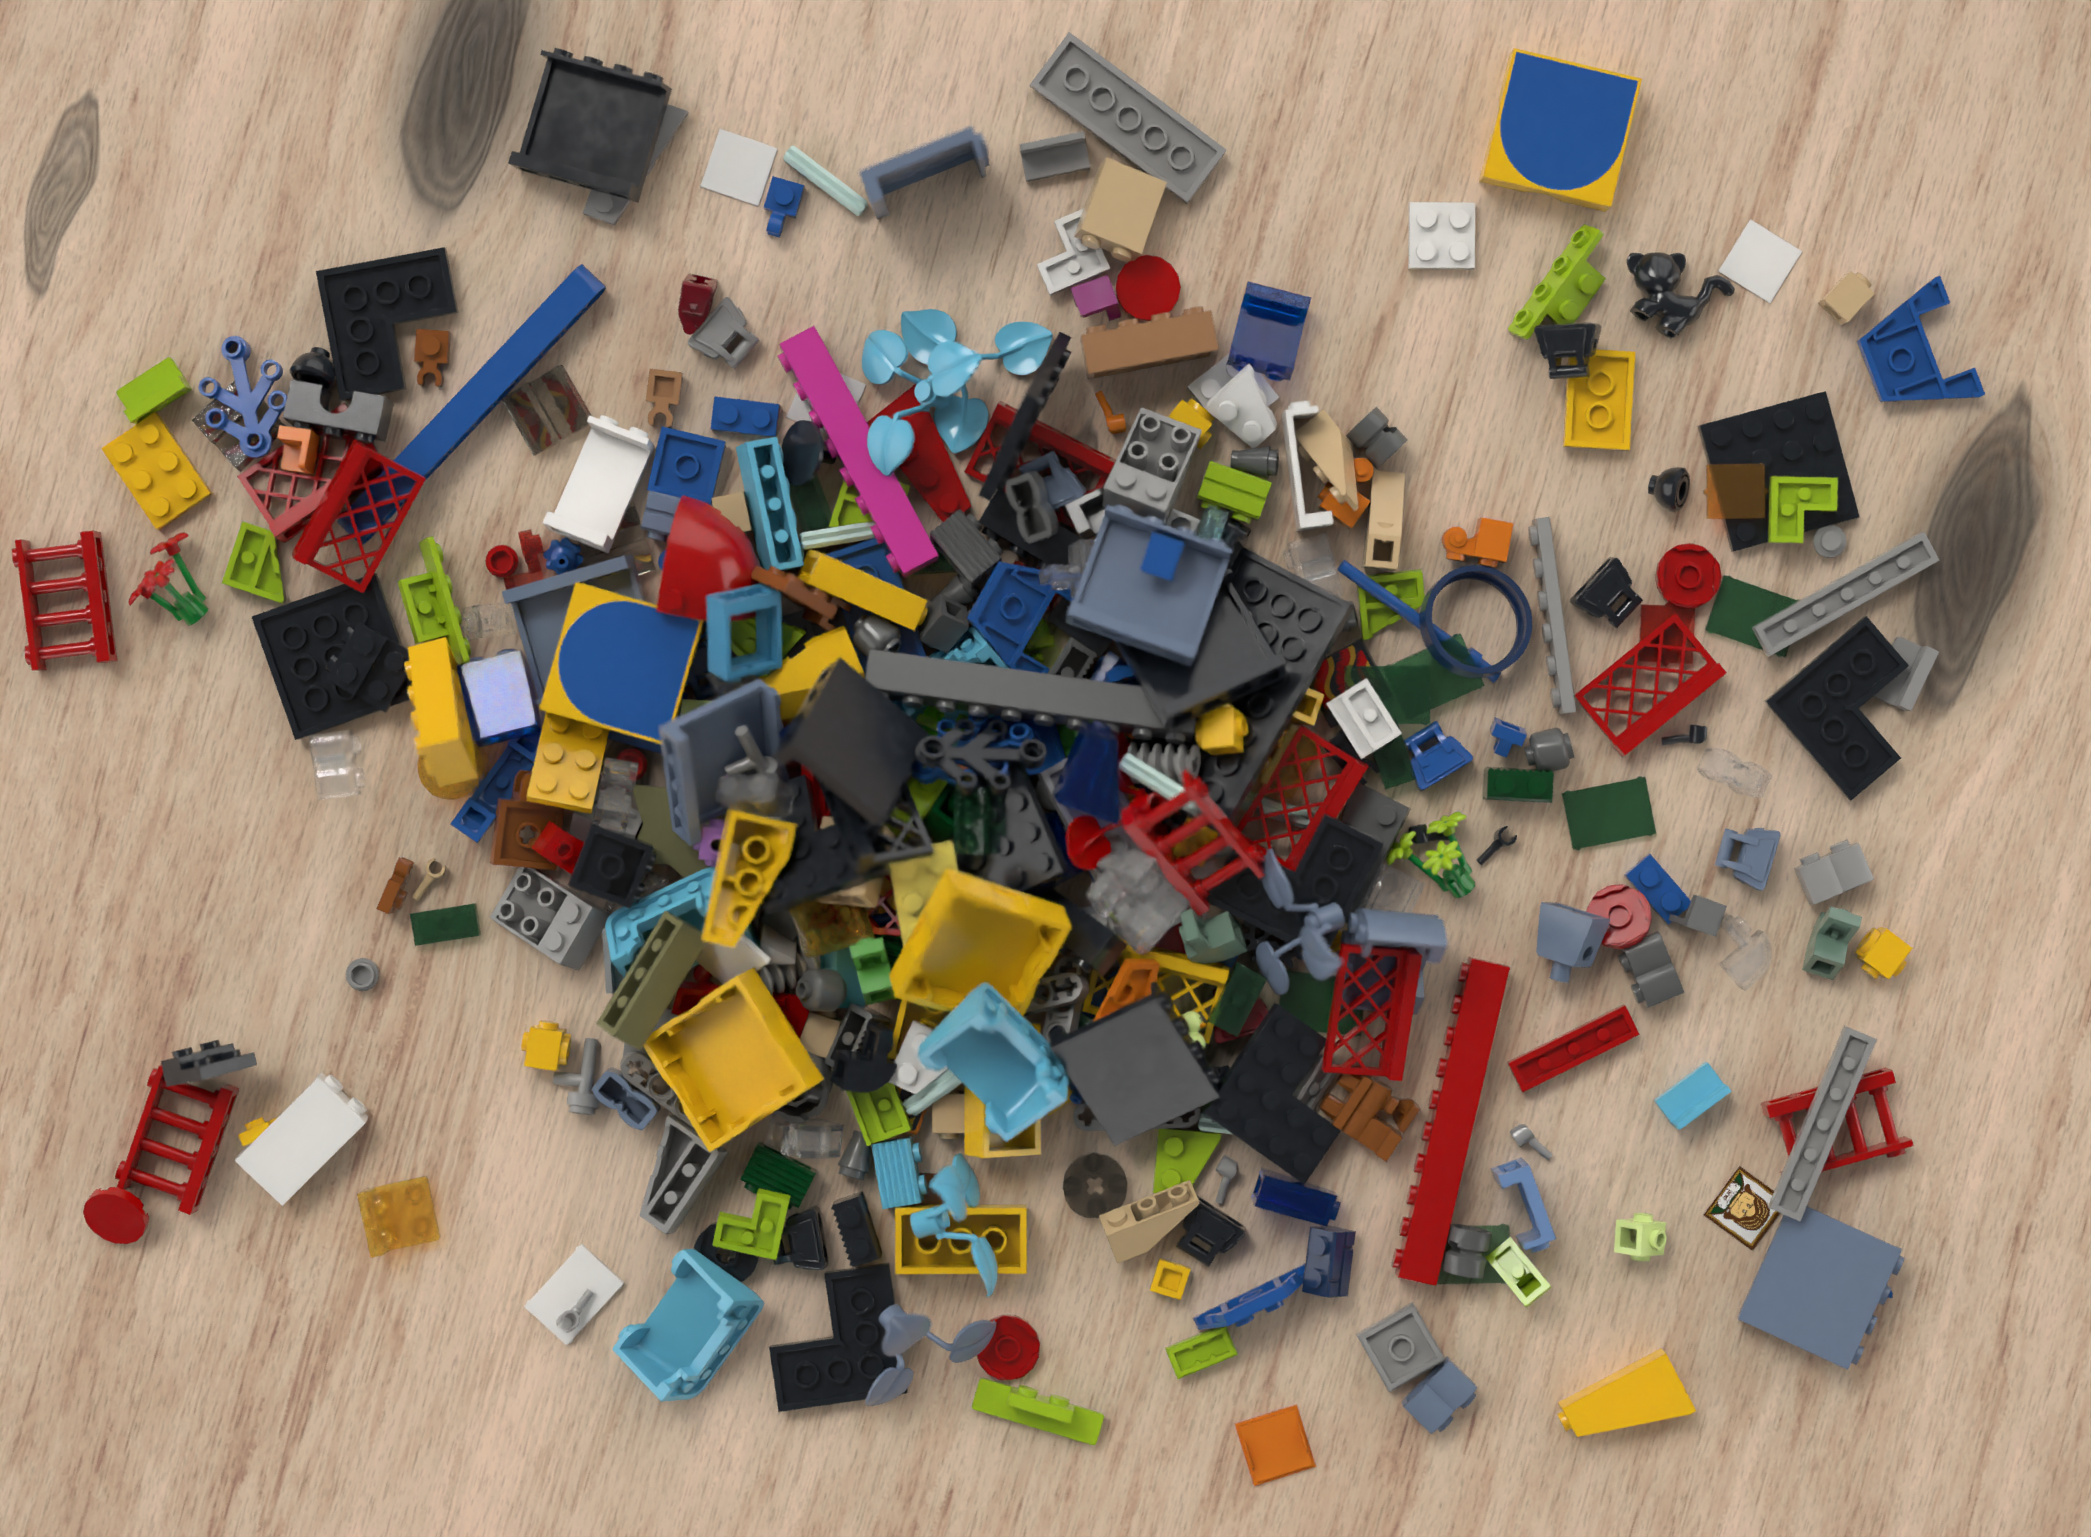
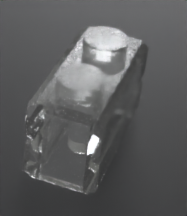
M1163 877L1156 878L1153 881L1149 878L1145 880L1135 892L1139 896L1132 905L1127 902L1114 916L1118 921L1112 927L1113 930L1140 955L1151 950L1190 904Z

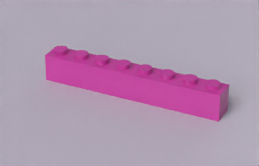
M815 326L780 343L782 353L777 355L785 372L792 371L797 382L793 384V387L800 400H808L812 411L808 412L811 421L819 429L823 428L828 439L823 442L832 459L838 456L843 468L839 472L847 487L854 485L859 495L854 499L862 515L865 516L869 513L875 525L871 526L870 529L878 544L884 542L890 554L885 557L893 572L900 571L903 578L936 562L938 560V553L894 472L891 477L886 476L873 463L867 447V437L870 428Z

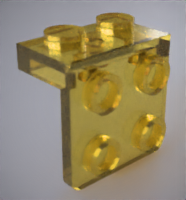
M812 900L789 908L799 936L800 946L807 958L848 948L864 938H875L865 907L822 903Z

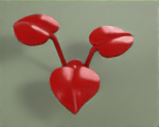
M1119 732V735L1115 736L1107 735L1097 750L1095 760L1096 771L1101 782L1109 788L1118 785L1121 792L1136 796L1129 806L1132 804L1140 814L1143 812L1147 814L1165 803L1166 799L1164 796L1157 792L1146 795L1144 789L1135 790L1128 788L1135 783L1131 781L1127 773L1120 770L1119 763L1124 755L1127 754L1131 743L1127 740L1124 733ZM1080 815L1075 817L1070 822L1066 833L1067 850L1071 862L1077 868L1083 870L1102 866L1108 860L1112 850L1111 844L1104 834L1123 826L1122 819L1100 829L1098 821L1093 816ZM1158 822L1153 825L1154 831L1159 836L1162 834L1164 836L1168 835L1169 827L1166 824L1163 825Z

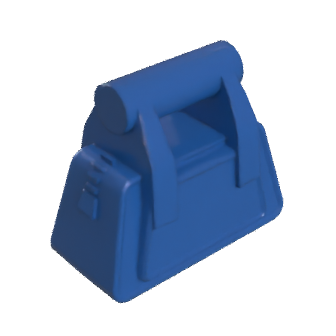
M1437 721L1403 740L1407 749L1413 755L1409 764L1412 777L1415 779L1419 791L1427 789L1473 760L1472 754L1461 745V742L1451 735L1446 738ZM1435 737L1438 744L1422 753L1418 746Z

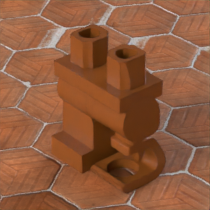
M1340 1074L1336 1084L1349 1092L1343 1101L1328 1092L1319 1106L1320 1109L1331 1118L1333 1126L1359 1141L1387 1162L1402 1139L1401 1132L1404 1133L1420 1110L1419 1104L1410 1098L1400 1099L1391 1096L1392 1088L1372 1076ZM1383 1110L1389 1115L1392 1114L1398 1129L1376 1116L1377 1113Z

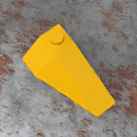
M844 626L812 638L804 644L806 648L792 659L788 656L783 659L781 668H778L767 677L760 676L757 678L778 692L781 699V705L779 706L781 720L794 718L797 715L821 671L839 657L865 678L864 671Z
M727 810L704 922L702 941L735 948L755 915V911L790 856L796 824L740 811Z

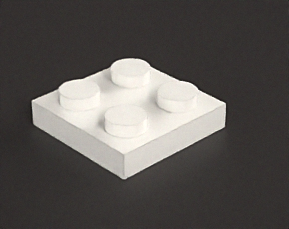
M1410 202L1408 269L1473 270L1475 268V203Z

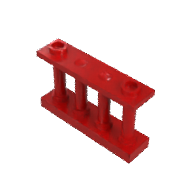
M99 531L80 532L81 540H78L77 544L31 549L30 541L15 540L16 548L12 549V560L15 568L19 569L28 645L25 646L24 653L26 663L31 665L32 671L46 670L45 660L87 654H92L93 657H96L98 663L117 661L102 537ZM79 557L81 560H84L85 572L81 576L35 582L33 562ZM79 589L88 592L89 605H86L85 609L39 614L37 595ZM79 622L92 624L93 637L90 638V641L43 647L41 627Z
M1186 769L1181 773L1184 791L1147 814L1144 812L1140 814L1131 804L1121 811L1124 830L1195 913L1201 916L1210 910L1207 897L1210 895V890L1247 867L1259 879L1264 877L1262 862L1265 861V858L1256 844L1250 845L1211 799L1208 788L1199 777L1195 779ZM1191 801H1194L1203 812L1166 836L1163 834L1159 836L1154 831L1153 825ZM1210 823L1221 833L1220 836L1185 858L1182 856L1177 858L1172 852V847ZM1229 845L1239 854L1240 857L1203 880L1201 878L1196 880L1191 874L1192 868Z
M159 1065L158 1069L154 1068L149 1076L147 1087L151 1089L127 1159L120 1162L115 1179L119 1180L117 1187L124 1190L128 1189L133 1181L176 1196L177 1200L181 1202L178 1211L191 1215L198 1211L240 1088L226 1084L220 1088V1091L215 1090L212 1092L189 1083L167 1087L162 1065ZM166 1089L209 1104V1108L213 1109L209 1121L205 1120L202 1123L159 1108L158 1104L163 1090ZM153 1120L198 1135V1139L202 1140L199 1151H194L192 1154L147 1138ZM142 1151L188 1166V1170L191 1171L188 1183L183 1182L179 1184L136 1169Z
M1885 1067L1862 1074L1845 1114L1854 1151L1835 1155L1832 1145L1821 1172L1886 1154L1887 1158L1897 1157L1906 1153L1905 1148L1914 1146L1912 1139L1906 1136L1898 1138L1886 1095V1091H1888L1887 1085L1896 1083L1893 1070ZM1818 1087L1761 1102L1764 1116L1774 1118L1775 1122H1779L1788 1157L1797 1138L1791 1120L1794 1117L1793 1112L1805 1109L1807 1113ZM1868 1091L1869 1095H1873L1886 1141L1868 1147L1854 1102L1857 1099L1856 1094Z

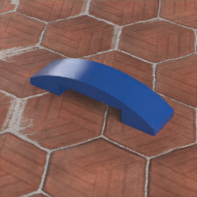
M525 718L508 742L507 748L472 797L468 798L450 823L451 826L476 843L482 839L495 822L498 798L512 799L513 784L517 772L520 770L532 771L541 735V727Z

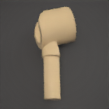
M436 858L430 859L427 862V874L412 895L417 901L420 900L435 879L442 878L446 873L445 865L438 874L430 872V867L434 864Z

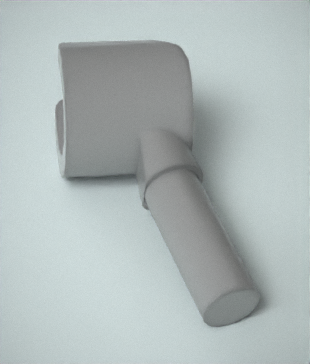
M1520 1124L1510 1131L1519 1147L1529 1142L1546 1160L1551 1158L1552 1153L1538 1142L1532 1131L1525 1124Z
M1226 1155L1222 1157L1215 1170L1224 1175L1216 1197V1202L1221 1204L1224 1202L1228 1185L1237 1171L1236 1161Z
M587 1289L571 1310L565 1311L557 1318L556 1325L558 1326L564 1317H568L572 1321V1326L568 1329L567 1333L574 1330L580 1323L579 1314L582 1312L581 1310L594 1293Z

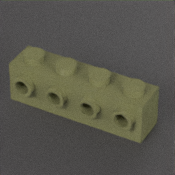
M665 910L596 1024L613 1037L641 1050L679 986L684 981L693 963L706 944V941L701 940L703 932Z

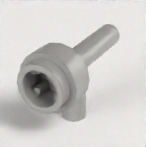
M747 726L738 727L735 733L748 757L725 766L727 776L731 779L747 772V776L754 788L765 792L775 789L780 784L782 770L779 764L772 757L762 756Z
M585 1038L581 1074L557 1071L554 1073V1084L579 1087L578 1092H568L566 1105L569 1106V1112L595 1115V1110L599 1109L600 1101L594 1094H591L598 1039Z

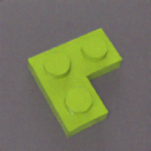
M1770 477L1768 543H1803L1804 511H1837L1838 478Z
M758 1189L752 1218L720 1211L712 1246L776 1260L791 1195Z

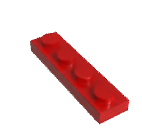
M1623 1004L1508 1061L1507 1064L1521 1092H1525L1640 1034L1626 1005Z

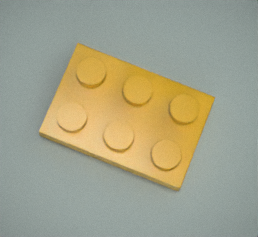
M1596 349L1595 355L1590 357L1589 377L1567 378L1563 447L1630 450L1636 352ZM1576 357L1568 358V365H1577Z
M157 412L152 413L101 448L156 530L162 529L213 494Z
M546 711L526 801L592 814L610 730Z

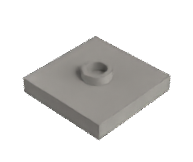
M1413 1302L1356 1334L1389 1392L1446 1360Z

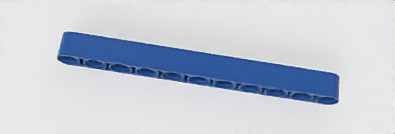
M583 264L578 266L393 461L424 476L427 480L606 290V286ZM388 466L389 474L398 472ZM385 470L378 477L385 476ZM406 475L391 479L396 496L409 493L415 483V480ZM388 480L369 486L374 503L393 497ZM366 490L350 506L351 509L370 504ZM406 499L398 501L400 507ZM394 502L376 507L380 524H385L397 512ZM372 509L353 514L358 531L377 526ZM350 516L338 519L337 523L347 533H355ZM378 531L360 536L362 545L368 542Z

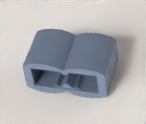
M613 1067L606 1070L592 1087L593 1094L602 1104L609 1108L617 1109L623 1121L638 1130H643L661 1109L658 1102L627 1081L622 1075L621 1070Z
M1448 1356L1445 1357V1361L1436 1365L1425 1379L1415 1386L1402 1401L1403 1407L1431 1434L1436 1430L1439 1432L1443 1431L1452 1422V1413L1459 1407L1462 1409L1466 1408L1476 1397L1474 1393L1477 1389L1476 1384Z

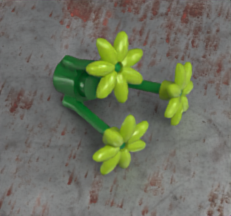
M1457 811L1449 817L1443 815L1440 818L1441 821L1436 820L1429 823V828L1426 831L1427 834L1435 831L1438 834L1443 832L1444 836H1448L1450 843L1446 846L1443 841H1440L1437 845V851H1426L1425 854L1429 859L1424 863L1412 854L1413 850L1410 848L1413 844L1411 839L1415 836L1416 832L1403 833L1399 842L1393 844L1392 850H1390L1386 858L1387 865L1390 866L1396 858L1399 860L1401 858L1404 860L1408 859L1434 880L1443 892L1449 890L1455 898L1466 896L1474 889L1475 881L1470 876L1472 869L1466 862L1454 834L1456 832L1455 827L1458 826L1457 822L1466 819V815ZM1457 859L1460 865L1453 864L1452 860ZM1441 868L1445 869L1442 873V876L1444 878H1441L1438 875V872L1441 870Z

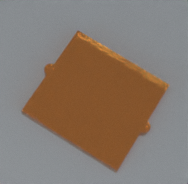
M1764 464L1706 465V489L1703 490V494L1706 495V519L1765 518V494L1768 493V489L1765 488Z

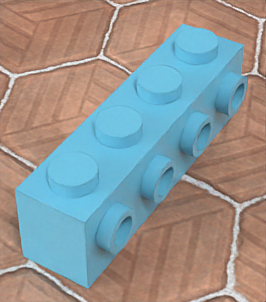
M777 437L749 441L737 446L736 452L760 566L765 570H769L770 566H773L781 571L793 570L804 566V551L796 530L797 518L790 501V484L785 477L783 451L778 444Z

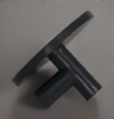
M799 420L785 434L781 448L784 457L783 468L785 477L789 483L797 486L806 485L814 479L821 463H835L836 457L832 459L828 450H823L822 434L815 423L808 420Z

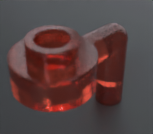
M532 529L518 532L521 549L529 572L503 578L506 590L542 580L544 577L538 555L544 553L540 534L533 535Z

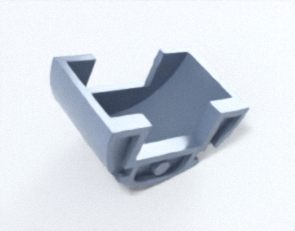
M1358 908L1355 913L1349 914L1348 931L1343 930L1341 935V943L1361 945V954L1349 953L1347 967L1353 974L1367 962L1364 957L1369 956L1370 959L1375 955L1369 954L1372 946L1414 947L1422 954L1413 1014L1417 1015L1425 998L1423 978L1426 962L1440 964L1447 948L1444 922L1442 919H1438L1439 915ZM1385 956L1375 965L1383 975H1386L1394 968L1396 957ZM1371 967L1357 980L1367 990L1381 978ZM1353 982L1343 990L1342 999L1348 1005L1361 995L1362 992ZM1383 985L1370 997L1380 1007L1389 1000L1390 990L1386 985ZM1368 999L1355 1008L1357 1010L1375 1011V1008Z

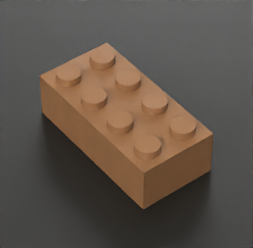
M1203 306L1185 309L1183 310V316L1171 318V313H1162L1151 316L1150 322L1139 324L1138 319H1130L1119 322L1118 328L1106 330V325L1086 328L1087 332L1081 335L1080 342L1087 379L1216 356L1219 349L1212 311L1204 312Z

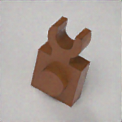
M416 329L414 362L423 363V368L417 374L418 385L424 386L425 377L430 373L436 377V387L443 385L444 379L439 370V364L449 365L450 331Z
M399 857L392 877L388 880L376 908L377 910L391 914L394 913L395 909L400 910L408 893L404 891V887L414 865L413 861Z

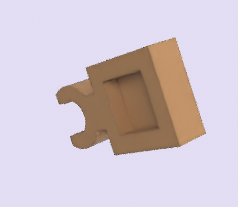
M649 369L646 402L655 403V408L648 414L650 426H654L655 417L658 414H665L667 418L666 427H672L674 417L669 409L670 405H680L682 372Z

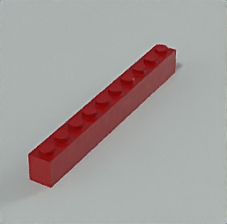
M1469 956L1467 963H1461L1458 981L1462 982L1460 994H1454L1450 1013L1455 1014L1452 1027H1446L1443 1045L1447 1046L1445 1059L1439 1058L1436 1069V1077H1439L1440 1081L1438 1089H1432L1428 1108L1433 1109L1430 1122H1424L1421 1140L1425 1141L1423 1154L1417 1153L1414 1172L1418 1173L1415 1186L1410 1185L1407 1194L1406 1204L1411 1205L1408 1217L1403 1216L1400 1224L1399 1236H1403L1401 1249L1395 1248L1391 1267L1396 1268L1395 1273L1399 1278L1433 1286L1437 1285L1510 967L1507 965Z

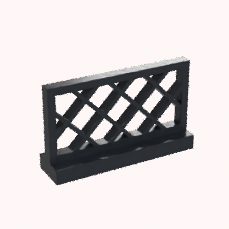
M816 776L855 876L868 874L869 868L873 866L931 857L933 855V846L906 782L899 788L902 791L901 796L888 810L890 813L888 820L880 828H871L862 834L859 831L863 825V815ZM895 808L909 814L910 820L907 824L891 816ZM885 824L902 831L897 840L881 832ZM907 834L919 840L922 847L911 848L901 842ZM875 839L891 847L890 852L876 855L872 846Z

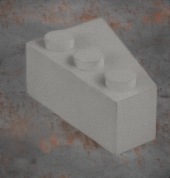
M667 1115L666 1127L661 1145H659L653 1174L650 1176L639 1215L664 1234L676 1232L729 1152L720 1146L709 1153L696 1130L676 1115Z

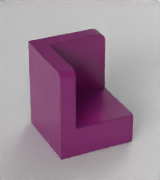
M1108 275L1071 288L1074 303L1082 318L1102 311L1106 312L1109 321L1121 317L1119 304Z

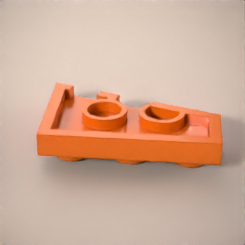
M1125 958L1093 1021L1150 995L1151 983L1157 981L1160 963L1155 959Z

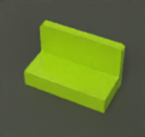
M167 357L118 389L116 394L126 408L123 412L130 423L138 424L152 413L159 412L191 391L192 388L174 360Z

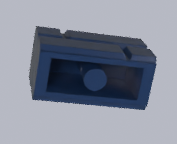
M1334 1226L1310 1227L1302 1292L1328 1298L1348 1296L1354 1251L1352 1246L1355 1243L1356 1231Z

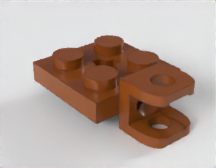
M755 566L752 572V579L780 591L781 596L806 608L802 618L827 632L837 628L828 623V620L833 618L837 607L847 612H850L852 608L851 605L836 596L818 588H810L804 584L805 581L790 573L786 574L776 567L770 566L769 570H765Z
M520 770L514 779L512 799L498 798L490 863L493 865L557 870L556 864L532 849V846L549 821L562 828L564 808L526 801L532 771ZM530 825V830L535 832V837L529 838L528 843H523V838L519 836L520 831L524 830L525 826Z

